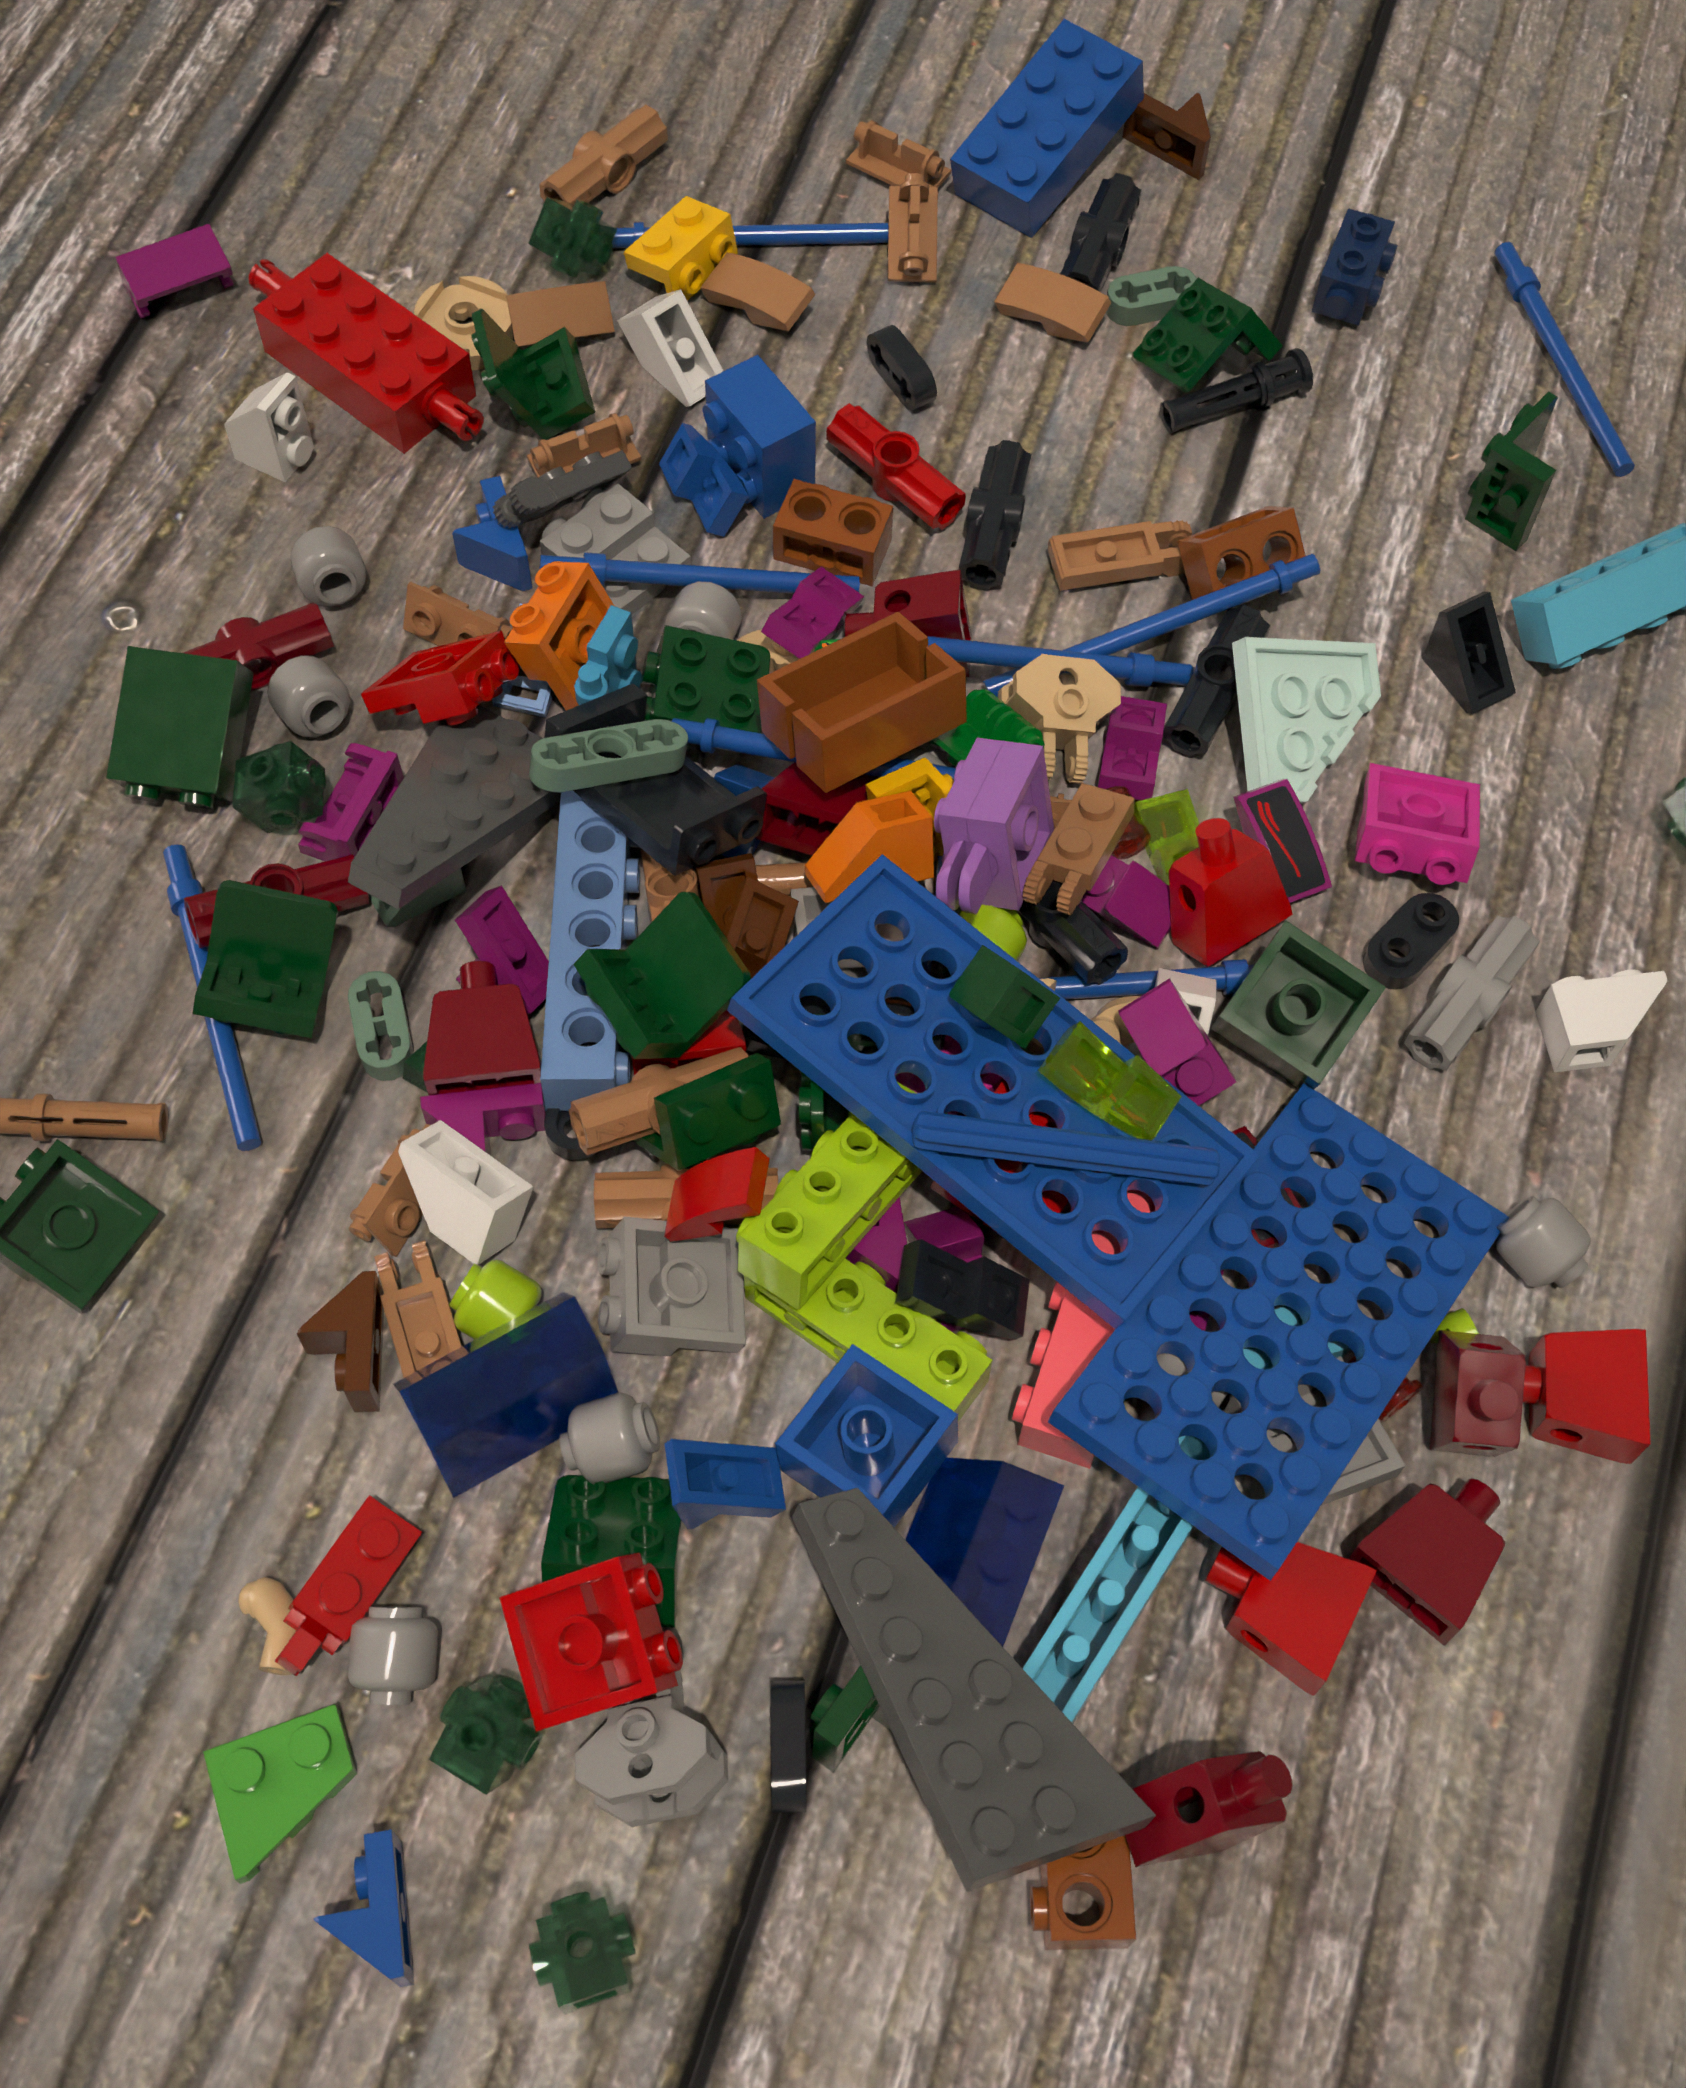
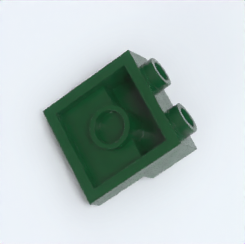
M57 1139L46 1153L37 1147L27 1157L15 1174V1178L20 1180L21 1184L7 1200L0 1197V1263L26 1281L33 1280L81 1314L159 1214V1210Z

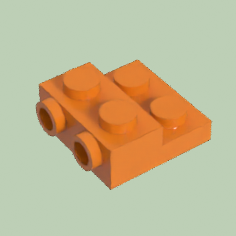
M554 561L543 566L537 572L535 583L538 588L530 601L520 605L512 612L510 624L513 628L504 643L528 679L547 681L567 711L579 706L576 701L574 685L578 678L579 669L588 661L586 646L611 605L614 606L589 563Z

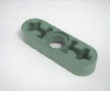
M654 719L543 738L532 746L529 777L537 787L543 790L566 792L675 772L684 765L688 734L682 726L675 722ZM596 753H614L621 756V758H606Z

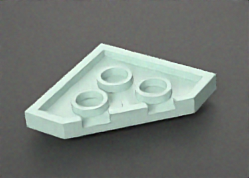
M1244 637L1233 642L1232 648L1247 791L1280 779H1288L1300 803H1305L1318 787L1315 782L1326 766L1335 763L1354 736L1355 732L1352 729L1364 713L1371 711L1381 697L1376 644Z

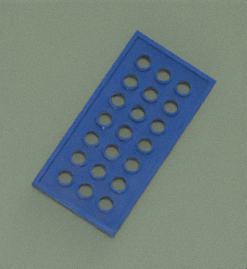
M883 854L731 998L727 1009L734 1017L1114 1329L1124 1323L1261 1156L1162 1076L1155 1078L1147 1064ZM886 923L892 924L902 932L904 939L900 941L886 940L878 934L875 926ZM982 945L1060 997V1000L1034 1036L1042 1044L1045 1054L1031 1055L1026 1053L1017 1043L950 998L949 993ZM843 959L856 960L866 968L868 975L861 978L848 976L840 969L838 962ZM934 960L942 963L949 970L951 977L937 979L930 976L923 969L922 962ZM812 995L820 997L829 1005L831 1012L825 1015L812 1014L803 1008L800 998ZM901 997L913 1006L915 1014L910 1016L897 1015L887 1007L885 999ZM852 1034L866 1035L876 1043L878 1051L873 1054L857 1052L850 1046L847 1037ZM941 1034L951 1036L960 1044L962 1053L956 1055L943 1053L935 1046L932 1037ZM1067 1039H1071L1082 1050L1117 1076L1165 1102L1164 1107L1146 1134L1140 1135L1123 1131L1113 1120L1079 1099L1048 1074V1065ZM1095 1063L1093 1068L1099 1075V1086L1094 1092L1083 1094L1082 1099L1084 1100L1096 1098L1104 1090L1105 1075L1097 1063ZM903 1072L915 1074L923 1081L926 1091L916 1094L905 1091L898 1085L895 1075ZM994 1073L1001 1076L1008 1083L1010 1092L998 1094L988 1090L982 1083L980 1075ZM1120 1095L1112 1099L1108 1104L1106 1114H1110L1117 1103L1127 1100L1130 1095ZM921 1111L943 1114L956 1111L963 1113L967 1117L1033 1125L1029 1119V1113L1039 1111L1051 1116L1059 1129L1213 1148L1219 1153L1220 1170L1218 1177L1210 1185L1107 1172L1095 1173L1084 1169L1021 1162V1172L1008 1173L1000 1169L993 1158L918 1149L913 1145L912 1129L914 1120ZM1054 1190L1063 1194L1071 1205V1212L1061 1214L1049 1209L1043 1201L1042 1192ZM1140 1190L1146 1193L1154 1203L1155 1212L1144 1213L1135 1209L1128 1200L1127 1191ZM1103 1230L1111 1233L1120 1244V1253L1107 1254L1098 1249L1093 1242L1092 1232Z
M1305 1083L1255 1146L1254 1150L1261 1155L1124 1323L1121 1326L1118 1325L1053 1410L1048 1420V1423L1270 1581L1282 1566L1500 1233L1497 1229L1498 1225L1507 1222L1510 1218ZM1318 1151L1327 1154L1335 1162L1336 1168L1327 1169L1319 1166L1311 1158L1310 1152ZM1371 1185L1380 1189L1385 1194L1388 1203L1372 1201L1364 1194L1361 1186ZM1290 1188L1300 1193L1306 1199L1308 1207L1298 1208L1292 1206L1283 1198L1281 1189ZM1422 1219L1430 1222L1438 1230L1440 1237L1431 1238L1425 1236L1416 1228L1413 1220ZM1344 1224L1351 1227L1358 1234L1360 1242L1350 1243L1341 1239L1334 1231L1333 1225ZM1264 1229L1269 1231L1278 1240L1279 1247L1268 1248L1262 1246L1254 1239L1251 1230ZM1386 1259H1397L1405 1263L1411 1270L1413 1278L1407 1279L1395 1275L1388 1268ZM1315 1264L1324 1268L1330 1275L1332 1283L1322 1284L1314 1281L1307 1275L1304 1265ZM1232 1269L1240 1272L1248 1280L1250 1288L1236 1289L1231 1287L1224 1281L1221 1270ZM1365 1299L1376 1303L1382 1309L1385 1319L1374 1320L1367 1317L1360 1310L1357 1300ZM1285 1305L1293 1308L1300 1315L1303 1325L1291 1326L1284 1323L1276 1315L1274 1306ZM1203 1311L1210 1314L1218 1323L1219 1330L1207 1332L1199 1329L1191 1321L1189 1312ZM1337 1341L1350 1347L1356 1356V1362L1345 1363L1335 1358L1329 1350L1328 1342ZM1254 1347L1264 1351L1271 1359L1273 1368L1259 1369L1254 1367L1245 1358L1243 1349ZM1168 1353L1177 1356L1186 1365L1188 1374L1175 1376L1167 1373L1159 1365L1157 1355ZM1307 1384L1319 1389L1326 1398L1327 1406L1314 1407L1306 1403L1298 1392V1385ZM1225 1391L1232 1394L1239 1401L1242 1412L1239 1414L1223 1412L1213 1402L1211 1393ZM1135 1397L1146 1401L1152 1407L1155 1419L1141 1421L1132 1417L1124 1406V1399ZM1280 1429L1288 1433L1293 1438L1297 1451L1285 1453L1276 1449L1268 1440L1267 1430ZM1182 1436H1193L1200 1439L1207 1446L1210 1458L1196 1460L1189 1457L1181 1449L1179 1438ZM1244 1474L1257 1479L1264 1488L1265 1498L1254 1500L1244 1496L1235 1484V1476Z

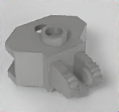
M679 1671L675 1672L678 1686L657 1692L656 1699L643 1701L644 1697L607 1709V1722L575 1753V1781L581 1787L595 1794V1804L601 1810L630 1827L698 1814L729 1781L726 1753L706 1726L684 1713L683 1687ZM671 1793L670 1797L664 1802L656 1803L652 1801V1794Z

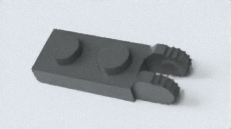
M623 450L604 458L599 451H596L573 464V471L565 473L562 466L548 471L539 478L531 476L518 482L511 488V492L494 502L493 513L495 514V519L503 527L507 526L509 529L534 521L584 500L595 489L600 488L605 491L629 472L632 466Z

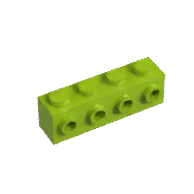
M897 1082L905 1091L916 1094V1092ZM849 1111L847 1119L835 1132L828 1130L820 1137L812 1151L811 1158L799 1171L792 1169L785 1174L776 1188L773 1199L761 1210L760 1215L745 1217L736 1234V1241L738 1242V1272L799 1310L918 1177L922 1170Z
M844 1259L799 1310L744 1275L745 1299L833 1361L838 1363L851 1345L854 1344L958 1414V1422L989 1381L993 1360L987 1357L986 1349L978 1340L962 1331L954 1334L935 1321V1318L897 1303V1294L887 1288L883 1277L866 1263L858 1261L854 1265L847 1259Z

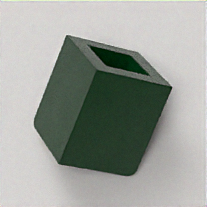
M984 945L980 947L949 993L950 998L1024 1049L1060 1000V997Z

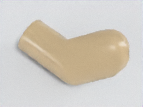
M265 1577L249 1582L241 1589L238 1599L239 1608L243 1614H250L253 1618H256L267 1632L259 1669L270 1674L288 1676L292 1673L274 1661L296 1631L283 1622L290 1611L288 1607L294 1599L282 1583Z

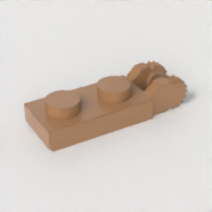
M1176 520L1175 522L1168 521L1155 524L1147 521L1055 535L1049 538L1047 550L1059 589L1062 591L1159 576L1162 573L1168 577L1179 576L1180 574L1185 575L1177 541L1191 536L1193 533L1187 521Z
M1081 783L1026 878L1022 895L1023 900L1037 905L1042 900L1052 881L1055 880L1063 883L1057 895V911L1068 915L1073 914L1086 890H1092L1132 819L1135 798Z
M425 1240L412 1244V1259L416 1271L420 1273L422 1282L399 1289L397 1282L399 1278L394 1260L389 1257L388 1252L374 1256L384 1294L380 1295L415 1416L477 1397L452 1311L449 1307L446 1291L441 1276L436 1277Z

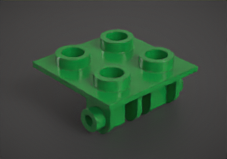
M987 689L973 690L967 695L966 723L928 741L944 749L948 753L947 760L956 767L960 760H966L976 738L1041 745L1043 748L1045 746L1042 732Z

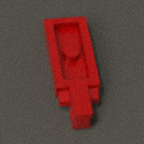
M369 1495L289 1605L288 1609L290 1611L283 1622L296 1631L274 1662L294 1676H297L318 1647L333 1655L340 1645L342 1646L351 1636L352 1625L364 1617L369 1607L374 1603L422 1532Z

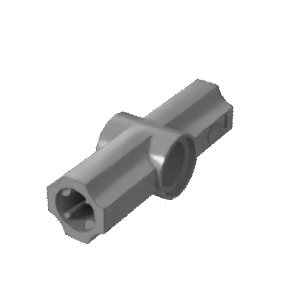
M1497 916L1489 924L1481 938L1477 940L1468 956L1464 957L1461 955L1438 986L1433 996L1434 1001L1410 1031L1404 1042L1412 1052L1413 1059L1429 1069L1440 1068L1447 1071L1465 1049L1478 1027L1484 1029L1509 994L1512 988L1510 984L1532 956L1540 942L1533 934L1532 927L1516 916L1510 918Z

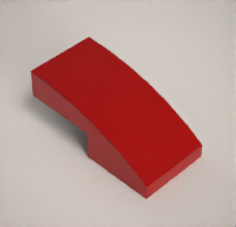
M752 1147L714 1157L684 1172L674 1181L664 1237L673 1242L722 1234L725 1220L760 1215L770 1158L757 1147Z

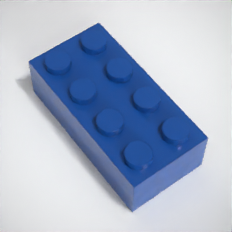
M1063 19L950 158L955 195L1032 238L1134 112L1137 105L1144 99L1143 61L1076 24Z

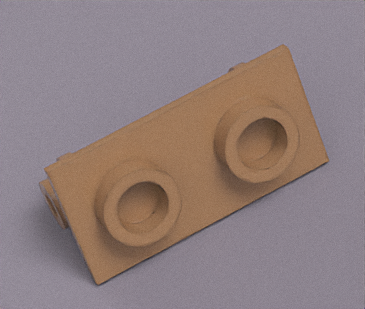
M873 120L868 123L861 121L858 124L854 133V139L859 141V146L846 159V164L892 186H900L905 182V176L910 173H919L924 175L925 182L929 187L939 188L951 174V169L945 167V160L939 157L937 150H930L907 138L900 146L898 145V134L879 126Z
M919 173L906 175L905 182L900 186H889L888 281L936 283L938 187H929L925 182L924 175Z
M616 413L609 415V418L584 426L585 434L577 436L573 430L548 440L541 439L538 441V447L530 449L531 454L527 455V459L538 478L562 466L565 473L573 471V464L596 451H599L604 458L623 450L630 464L642 460L641 455L629 437L634 434L629 417L627 415L619 417Z
M413 582L408 583L403 629L435 645L441 646L497 631H502L506 640L512 630L508 619L503 617L498 619L479 609L474 612L469 609V604L443 593L442 589L436 585L428 588L425 586L421 587Z
M425 1124L424 1127H423V1129H425V1128H427V1127H429V1126H431V1125H430V1124ZM412 1129L409 1136L401 1135L397 1147L380 1171L383 1178L388 1180L386 1186L373 1183L358 1207L353 1209L350 1214L353 1222L348 1229L352 1234L364 1241H370L372 1236H374L390 1255L397 1257L423 1216L398 1153L400 1143L422 1131L418 1129Z

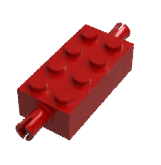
M329 253L324 254L294 278L281 271L268 259L260 260V265L268 270V273L257 264L252 267L248 277L249 284L253 289L260 291L267 297L253 308L264 351L403 454L441 424L456 433L464 441L472 439V435L465 428L475 436L480 432L484 423V416L479 410L467 404L476 397L470 356L463 348Z

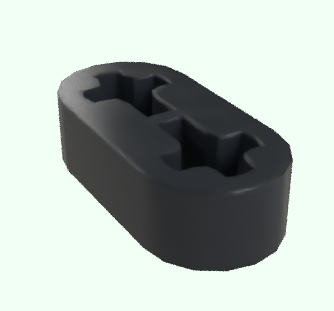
M887 326L867 336V350L873 366L908 410H915L936 400L937 386L930 368L896 326Z
M771 1681L772 1813L806 1812L805 1681Z

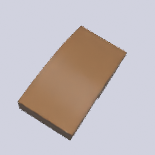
M728 252L700 287L708 302L744 309L752 324L785 331L791 329L815 296L811 287L793 276L760 261Z
M1017 263L994 303L1001 315L1038 321L1042 323L1048 335L1088 343L1108 310L1111 301L1107 295L1079 281L1043 268Z
M605 281L506 295L514 339L519 348L532 346L564 326L575 337V340L615 333Z

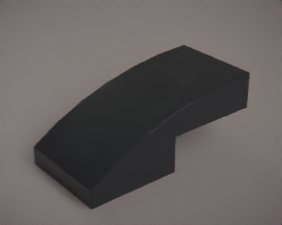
M919 1239L904 1245L896 1302L956 1326L995 1336L1017 1339L1024 1335L1030 1279L985 1256L966 1262Z

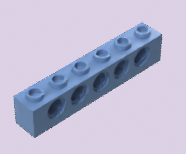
M573 790L561 792L540 1076L546 1111L547 1108H560V1111H569L571 1101L630 1082V1053L621 1052V1045L617 1040L616 1030L602 1008L589 996H584L588 994L586 983L573 964L587 949L626 950V940H635L637 938V905H628L629 893H639V859H631V847L639 846ZM586 1042L597 1043L592 1046H580L581 1044Z

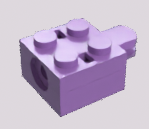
M976 738L966 760L959 761L955 770L954 783L947 797L941 798L938 801L934 815V827L937 833H941L944 847L942 867L936 880V897L953 911L960 906L964 913L977 914L981 905H991L997 908L1019 911L1023 903L1022 895L1026 878L1054 831L1043 746Z

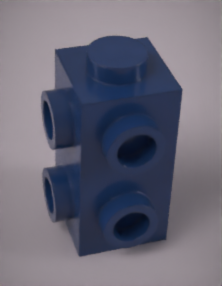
M1347 209L1322 271L1312 312L1359 325L1366 306L1376 308L1385 278L1378 276L1379 272L1389 274L1398 248V244L1390 242L1395 221Z

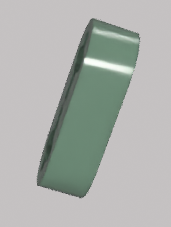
M1168 266L1118 277L1108 287L1107 296L1111 304L1106 311V315L1113 322L1123 326H1134L1159 321L1175 305L1179 295L1189 288L1197 277L1190 270L1179 266Z
M370 971L355 979L348 990V1002L355 1042L365 1072L374 1079L392 1081L408 1072L414 1062V1050L405 1002L395 978L381 971ZM374 993H382L384 1012L382 1016L374 1017L369 1004L371 1002L370 995ZM388 1034L393 1047L391 1051L392 1057L381 1060L378 1054L380 1053L378 1036Z

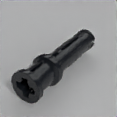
M1300 348L1291 349L1284 358L1267 364L1261 361L1251 363L1243 375L1207 386L1170 401L1161 402L1160 415L1164 427L1169 433H1174L1181 428L1218 417L1250 404L1265 408L1271 406L1275 398L1296 391L1298 394H1305L1310 392L1313 387L1311 364L1304 351ZM1279 376H1284V377H1285V378L1280 379V380H1276V379H1275L1276 377H1279ZM1221 396H1226L1227 398L1201 408L1196 407V405Z

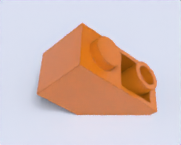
M911 790L857 802L805 864V875L825 903L833 902L882 854L916 881L934 878L933 817Z

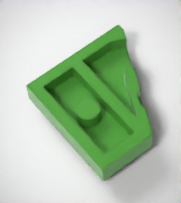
M336 1704L203 1751L235 1881L242 1884L252 1880L260 1872L258 1866L289 1836L293 1839L313 1819L315 1810L325 1800L334 1798L357 1775L342 1715Z

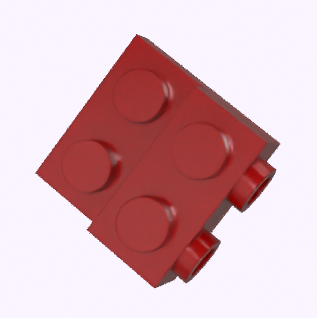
M497 631L413 652L363 691L361 696L369 714L392 709L394 715H402L417 709L423 724L446 719L448 725H455L476 716L479 713L477 706L480 703L488 702L503 692L501 685L517 678L519 672L518 662L504 643L505 637L503 632Z
M640 1553L618 1556L499 1597L536 1732L678 1686L675 1672L681 1670L683 1665L681 1647L672 1631L662 1630L655 1606L663 1600L662 1582L656 1568L652 1564L647 1563L643 1565Z

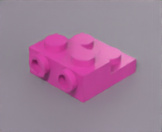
M1370 763L1365 778L1363 812L1357 829L1355 861L1370 864L1374 870L1385 874L1398 870L1427 876L1433 883L1439 885H1447L1455 881L1468 883L1480 847V784Z

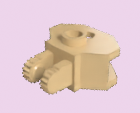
M1041 654L1013 675V680L998 691V698L1042 732L1048 780H1051L1053 772H1055L1056 749H1061L1065 751L1067 781L1069 783L1081 784L1087 775L1089 763L1087 760L1088 739L1096 733V726L1121 704L1120 682L1095 660ZM1061 671H1068V672H1070L1072 675H1067V674H1065V675H1059V674H1060Z

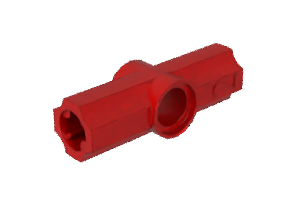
M848 403L836 412L833 421L826 430L827 441L872 477L873 490L879 497L893 502L900 501L932 529L938 527L943 530L955 521L957 514L965 506L966 494L919 456V445L913 436L900 431L890 432L859 405L853 406Z

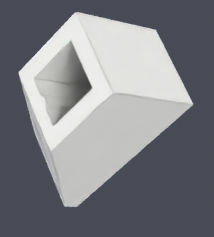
M288 372L254 389L224 423L234 459L283 482H286L298 467L306 464L314 449L296 376Z
M1630 969L1606 978L1586 980L1582 976H1571L1551 984L1536 1010V1015L1554 1073L1611 1066L1667 983L1665 971L1641 973L1639 970Z

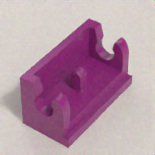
M210 224L115 257L123 286L140 318L150 316L147 308L148 301L218 277L224 288L234 285L230 277L233 275L232 268Z
M358 743L349 744L345 755L351 758H348L345 763V771L314 823L304 822L298 831L299 834L303 835L298 844L302 854L322 861L352 854L354 857L356 856L404 779L397 753L388 750L385 753Z

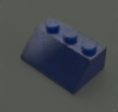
M561 1292L517 1318L491 1330L393 1384L453 1498L560 1439L562 1433L568 1432L569 1415L576 1406L619 1393L606 1356L575 1296L565 1292Z
M947 1457L930 1479L905 1540L1004 1648L1057 1511L1065 1485L1005 1461Z

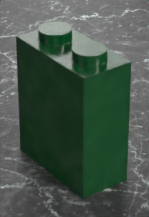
M128 646L106 779L124 787V796L138 800L158 802L159 794L164 793L178 795V803L202 809H213L214 800L233 803L254 673L237 660Z

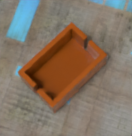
M899 612L757 679L762 733L789 759L796 757L797 766L825 793L967 722L965 668L936 643L928 646V637Z

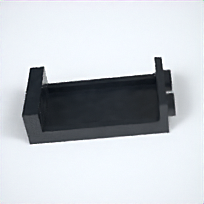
M632 683L547 718L544 738L642 722L645 717L647 694ZM596 753L606 758H621V756L614 753ZM685 756L684 765L675 772L573 790L674 876L697 865L705 864L712 858L741 844H747L760 836L767 800V793L758 786L735 796L687 756Z

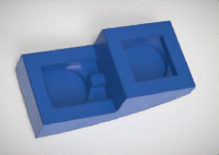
M682 423L659 465L673 494L692 501L706 531L724 537L749 495L734 471L718 451L695 428L689 424Z

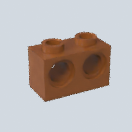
M793 479L773 524V559L814 571L823 567L833 575L859 576L861 584L873 586L892 540L893 505L879 502L873 498H863L830 489L821 484H812Z
M1267 506L1177 541L1192 600L1269 571L1270 564L1279 560L1287 564L1306 556L1295 510L1292 507ZM1269 540L1271 545V553L1268 560L1265 562L1263 558V549L1266 542ZM1224 558L1226 570L1224 576L1219 580L1217 577V566L1219 561Z
M1125 1835L1093 1846L1089 1851L1077 1852L1040 1866L1041 1887L1030 1888V1916L1032 1931H1044L1045 1950L1128 1949L1136 1940L1130 1849ZM1074 1890L1084 1891L1091 1895L1098 1906L1099 1915L1097 1922L1090 1926H1079L1070 1921L1063 1910V1896Z

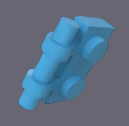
M611 605L586 646L588 661L579 669L578 678L574 685L576 701L579 705L632 683L638 688L640 687L642 675L637 670L636 664L638 639L633 635L631 612Z

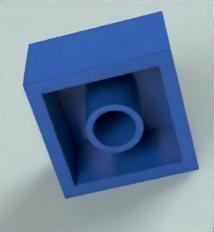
M755 355L705 380L706 405L703 406L702 411L707 423V441L725 459L749 495L745 503H751L765 519L780 511L793 479L815 484L816 421L759 355Z
M852 1344L776 1441L775 1445L780 1470L820 1498L858 1488L895 1528L959 1442L958 1414Z

